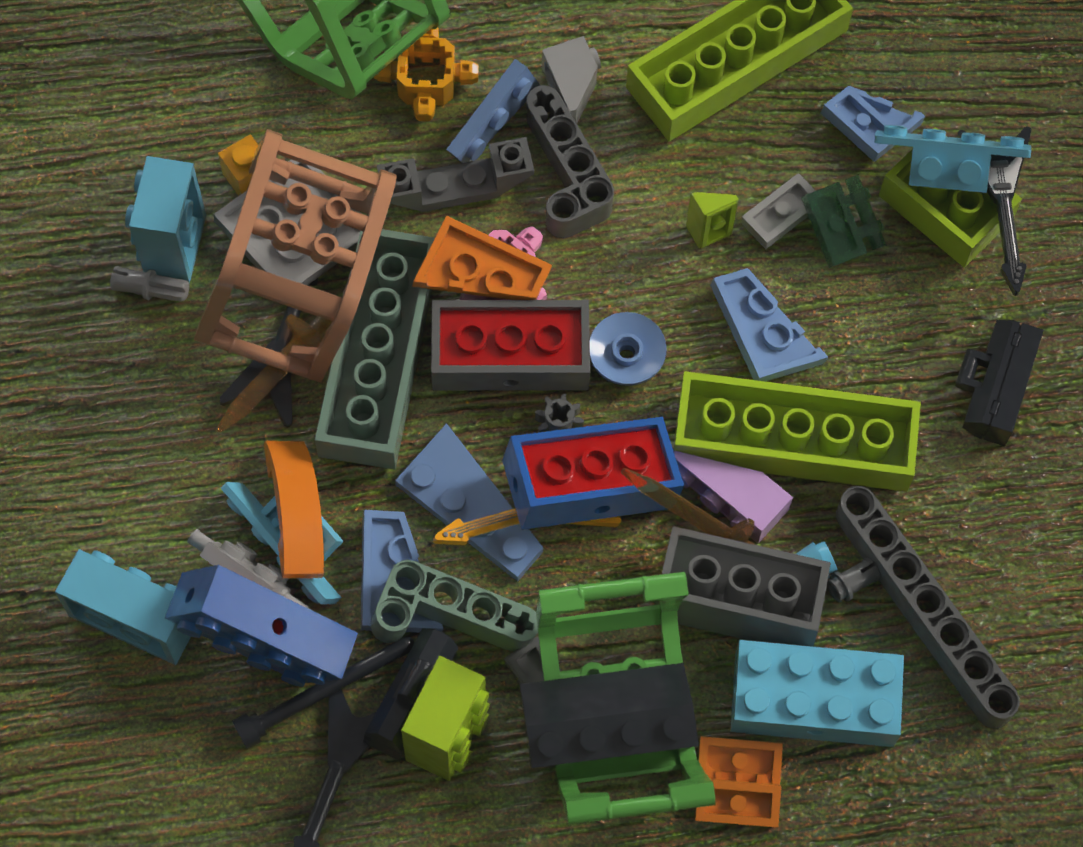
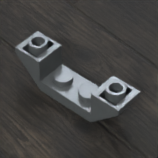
M526 137L489 144V158L423 171H417L414 158L377 165L378 173L382 169L396 174L397 178L390 204L421 212L498 198L534 174Z

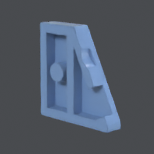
M851 86L846 87L825 103L821 114L874 162L895 146L874 143L877 130L884 131L885 125H897L907 127V133H912L922 124L925 118L921 112L916 110L913 115H909L891 108L892 101L881 97H872L865 91Z

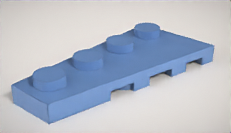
M447 423L395 480L398 488L446 526L458 518L465 523L513 509ZM520 524L474 536L468 540L470 545L517 582L543 553L542 545L529 529L521 530Z

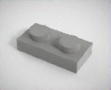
M798 173L745 213L741 218V224L767 249L819 209L824 199Z

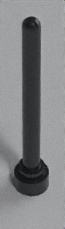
M403 637L347 667L342 679L325 681L323 685L316 684L257 716L256 712L250 716L245 713L232 720L246 749L248 750L261 743L260 738L267 735V729L408 654L414 644V640L410 637Z

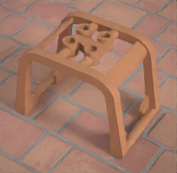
M267 129L255 151L249 169L252 177L220 274L198 324L194 340L321 383L349 331L358 308L397 177L396 174L382 169L379 173H375L282 140V134ZM277 154L281 155L283 157L298 161L300 163L366 185L367 187L365 189L361 188L359 186L347 183V181H342L327 176L325 174L307 169L305 167L293 164L292 162L276 158ZM289 178L301 183H294L289 188H286L284 186L269 182L268 180H272L285 185ZM305 184L338 196L332 197L329 200L311 194L310 189ZM263 197L282 203L284 209L290 214L298 215L304 213L298 225L288 219L281 220L278 224H273L256 218ZM350 208L366 213L368 216L352 211ZM323 223L330 228L346 225L363 231L357 252L339 247L336 237L332 234L322 233L318 235ZM251 233L271 240L272 245L279 251L294 250L310 256L318 264L325 265L333 261L350 267L351 271L343 296L339 297L243 264L242 260ZM232 288H236L330 320L332 323L318 348L293 345L288 355L238 339L237 335L240 327L221 315Z

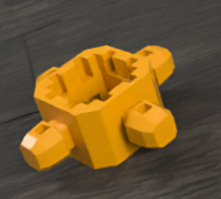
M436 28L426 32L398 56V61H392L374 76V79L389 83L392 80H397L398 96L406 104L413 105L416 120L431 121L435 115L436 105L444 106L454 98V82H460V85H472L478 82L479 64L461 60V63H455V47L446 38H439V31ZM415 58H421L424 63H434V59H440V65H445L444 79H437V85H431V81L419 80L418 84H412V78H408L409 64H415Z

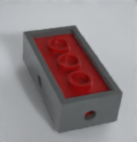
M432 300L431 374L433 391L589 390V300Z

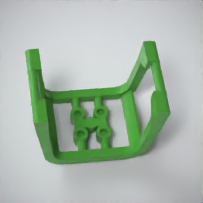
M237 0L267 47L286 67L351 100L367 88L366 83L426 32L430 29L435 30L450 17V10L446 0H424L425 4L417 0H369L377 6L371 11L359 13L353 19V22L343 30L340 21L365 0H305L309 11L281 34L260 0ZM392 12L397 14L394 19L381 22ZM412 22L417 23L413 29L401 37L400 32ZM320 37H324L326 49L314 59L302 54ZM383 50L385 51L381 56L374 60V58L377 55H379ZM333 61L337 65L334 69L328 66Z
M685 572L539 590L536 619L544 681L683 663L677 611L683 599L688 596ZM641 594H643L644 602L659 601V605L556 618L559 614L584 610V602ZM660 624L664 658L642 660L639 657L631 656L622 661V663L601 665L597 662H588L580 669L560 671L556 645V638ZM694 747L555 765L559 794L569 825L716 805L713 781L708 777L697 760ZM672 770H681L684 779L683 781L668 784L669 794L610 801L608 792L580 793L577 783Z

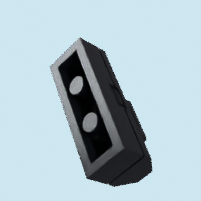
M996 320L986 353L974 349L966 350L955 384L957 388L973 393L962 426L963 429L977 438L982 439L984 437L983 440L1006 446L1013 433L1043 335V329L1024 323L1020 325V322L1015 320ZM978 365L986 368L982 382L974 380Z
M422 628L365 731L364 743L400 761L404 753L401 730L439 655L451 661H454L458 646L450 636L436 629Z

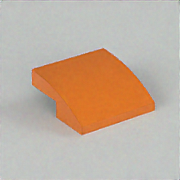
M700 736L698 761L705 773L713 781L716 805L695 808V821L778 828L783 743Z

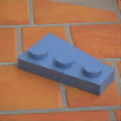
M514 59L446 150L459 162L465 163L478 159L483 153L486 144L527 102L529 92L533 88L541 86L525 65Z
M748 268L713 278L710 286L753 380L766 382L819 366L826 362L828 356L820 347L816 349L803 335L805 333L804 329L796 321L792 323L778 308V301Z
M364 510L361 630L371 631V618L395 564L403 560H412L419 563V555L404 512ZM399 577L396 579L399 587L404 590L415 588L414 583L409 578ZM393 613L381 615L382 620L389 626L395 627L401 624L398 616ZM414 613L406 632L420 633L422 628H430L442 632L443 626L441 623Z

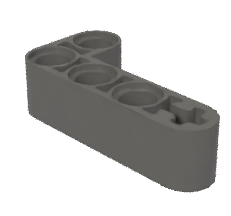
M545 85L533 88L527 95L526 120L565 187L555 192L547 200L545 225L551 235L557 238H568L609 218L613 207L614 187L559 93L554 88ZM557 136H564L568 138V140L564 142H558L553 138ZM574 166H582L586 168V170L582 172H575L571 170V168ZM600 196L604 201L597 203L590 201L588 198ZM560 211H564L569 213L571 216L568 218H559L554 214Z

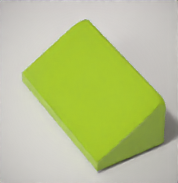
M694 192L690 195L686 227L698 248H704L732 234L739 201L736 195Z

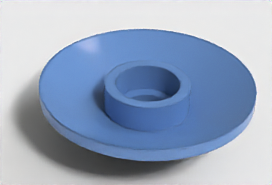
M621 312L610 315L603 319L591 334V363L603 378L612 383L626 386L644 383L654 377L664 364L667 350L665 337L658 325L644 315L633 312ZM630 350L634 356L628 359L623 358L620 352Z

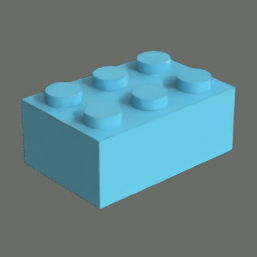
M147 156L144 169H138L135 176L134 191L137 193L135 204H129L125 217V226L130 228L131 244L136 247V260L141 262L143 272L151 269L155 270L156 275L182 279L190 283L206 219L194 164Z
M79 549L55 591L68 616L176 665L191 636L185 635L176 629L178 624L165 619L177 586L167 583L165 587H161L151 582L152 578L137 568L129 567L128 571L115 566V561L100 551L93 550L92 554H89Z

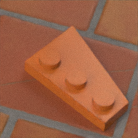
M446 216L413 281L412 287L507 300H537L552 265Z

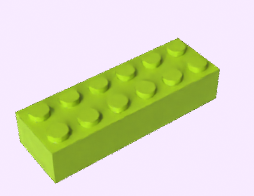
M734 0L629 64L626 88L670 142L847 32L853 7L847 0Z
M684 371L673 451L732 464L766 474L908 492L915 476L921 402Z

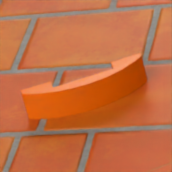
M265 441L264 451L268 478H273L281 534L278 541V551L282 578H323L324 546L321 508L315 471L308 448L304 441Z

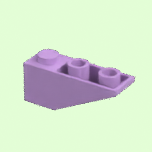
M674 451L684 488L690 486L701 496L702 503L714 513L721 512L731 521L732 528L743 538L748 539L750 537L756 543H759L789 511L793 497L763 472Z

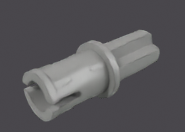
M115 266L113 269L115 273L111 274L110 287L114 291L143 295V298L146 300L157 297L182 302L188 297V281L156 275L155 270L149 269L147 272Z

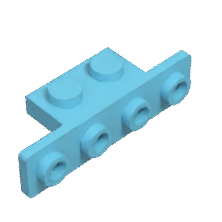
M885 125L884 131H876L874 143L913 147L909 185L987 193L991 154L1031 158V145L1024 144L1023 138L1002 136L1000 142L985 141V135L979 133L965 132L962 133L961 138L946 137V131L938 129H923L922 134L907 133V127Z
M226 482L221 487V490L228 497L226 500L227 504L235 513L245 516L253 526L251 531L254 536L263 544L270 545L278 555L276 560L280 565L278 541L281 534L275 496L263 507L243 483ZM322 517L325 561L344 541ZM324 576L323 578H298L303 584L301 587L302 591L314 603L336 604L341 599V596Z

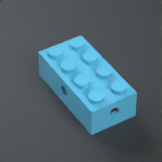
M739 640L735 653L730 732L894 747L901 736L904 655Z

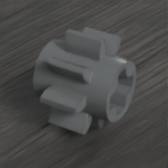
M562 394L560 399L553 401L546 397L545 411L536 410L535 420L543 423L539 426L538 433L583 427L584 420L580 417H575L580 413V403L572 405L566 400V394Z

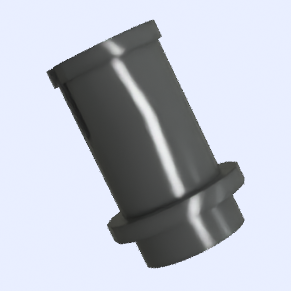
M866 557L860 563L842 573H832L831 579L827 581L829 593L837 602L842 600L850 601L853 599L854 593L880 580L881 576L878 567L874 566L869 569V566L874 562Z

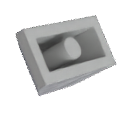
M584 36L542 50L541 68L549 86L559 93L576 123H578L596 86L597 70L601 69V62L594 47L589 48Z

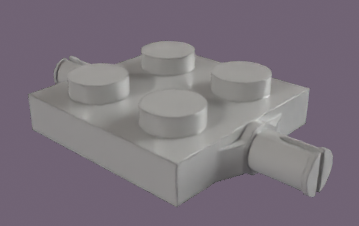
M196 529L190 535L188 544L201 551L199 556L213 566H223L308 608L307 605L293 597L297 589L287 583L289 578H282L281 570L271 564L266 567L255 560L258 554L240 542L234 545L226 540L223 544L218 541L215 542L200 532L199 529Z

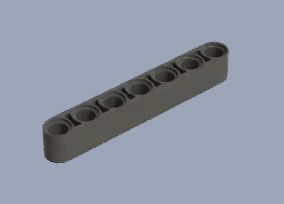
M862 486L848 488L843 493L836 510V520L861 557L863 559L866 557L870 558L874 562L869 568L878 567L881 576L879 582L978 720L989 728L998 729L1004 727L1018 711L1020 697L1017 691L875 495L869 489ZM851 503L858 504L864 509L865 514L854 515L847 509V505ZM873 535L882 536L887 540L888 546L877 547L871 542L869 537ZM896 567L907 569L912 579H899L894 574L893 569ZM920 599L930 601L935 608V612L926 613L921 611L916 601ZM950 632L954 634L959 641V645L949 646L945 644L940 637V633ZM974 665L978 667L983 678L979 680L970 678L966 674L964 666ZM997 698L1005 704L1007 712L997 713L993 711L989 705V699Z

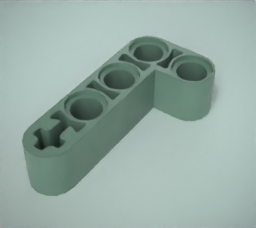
M412 560L400 561L392 568L370 624L371 631L378 640L392 643L403 637L414 613L511 652L531 644L538 633L536 612L530 607ZM399 577L409 578L414 583L415 588L404 590L399 587L396 579ZM437 592L448 594L453 604L441 605L436 601L434 594ZM480 607L485 609L490 615V620L482 621L477 619L472 612V608ZM393 613L398 616L401 624L395 627L389 626L382 620L381 615ZM502 616L504 617V620L501 623L502 626L498 627L496 626V623ZM515 624L523 626L521 630L522 635L515 632Z

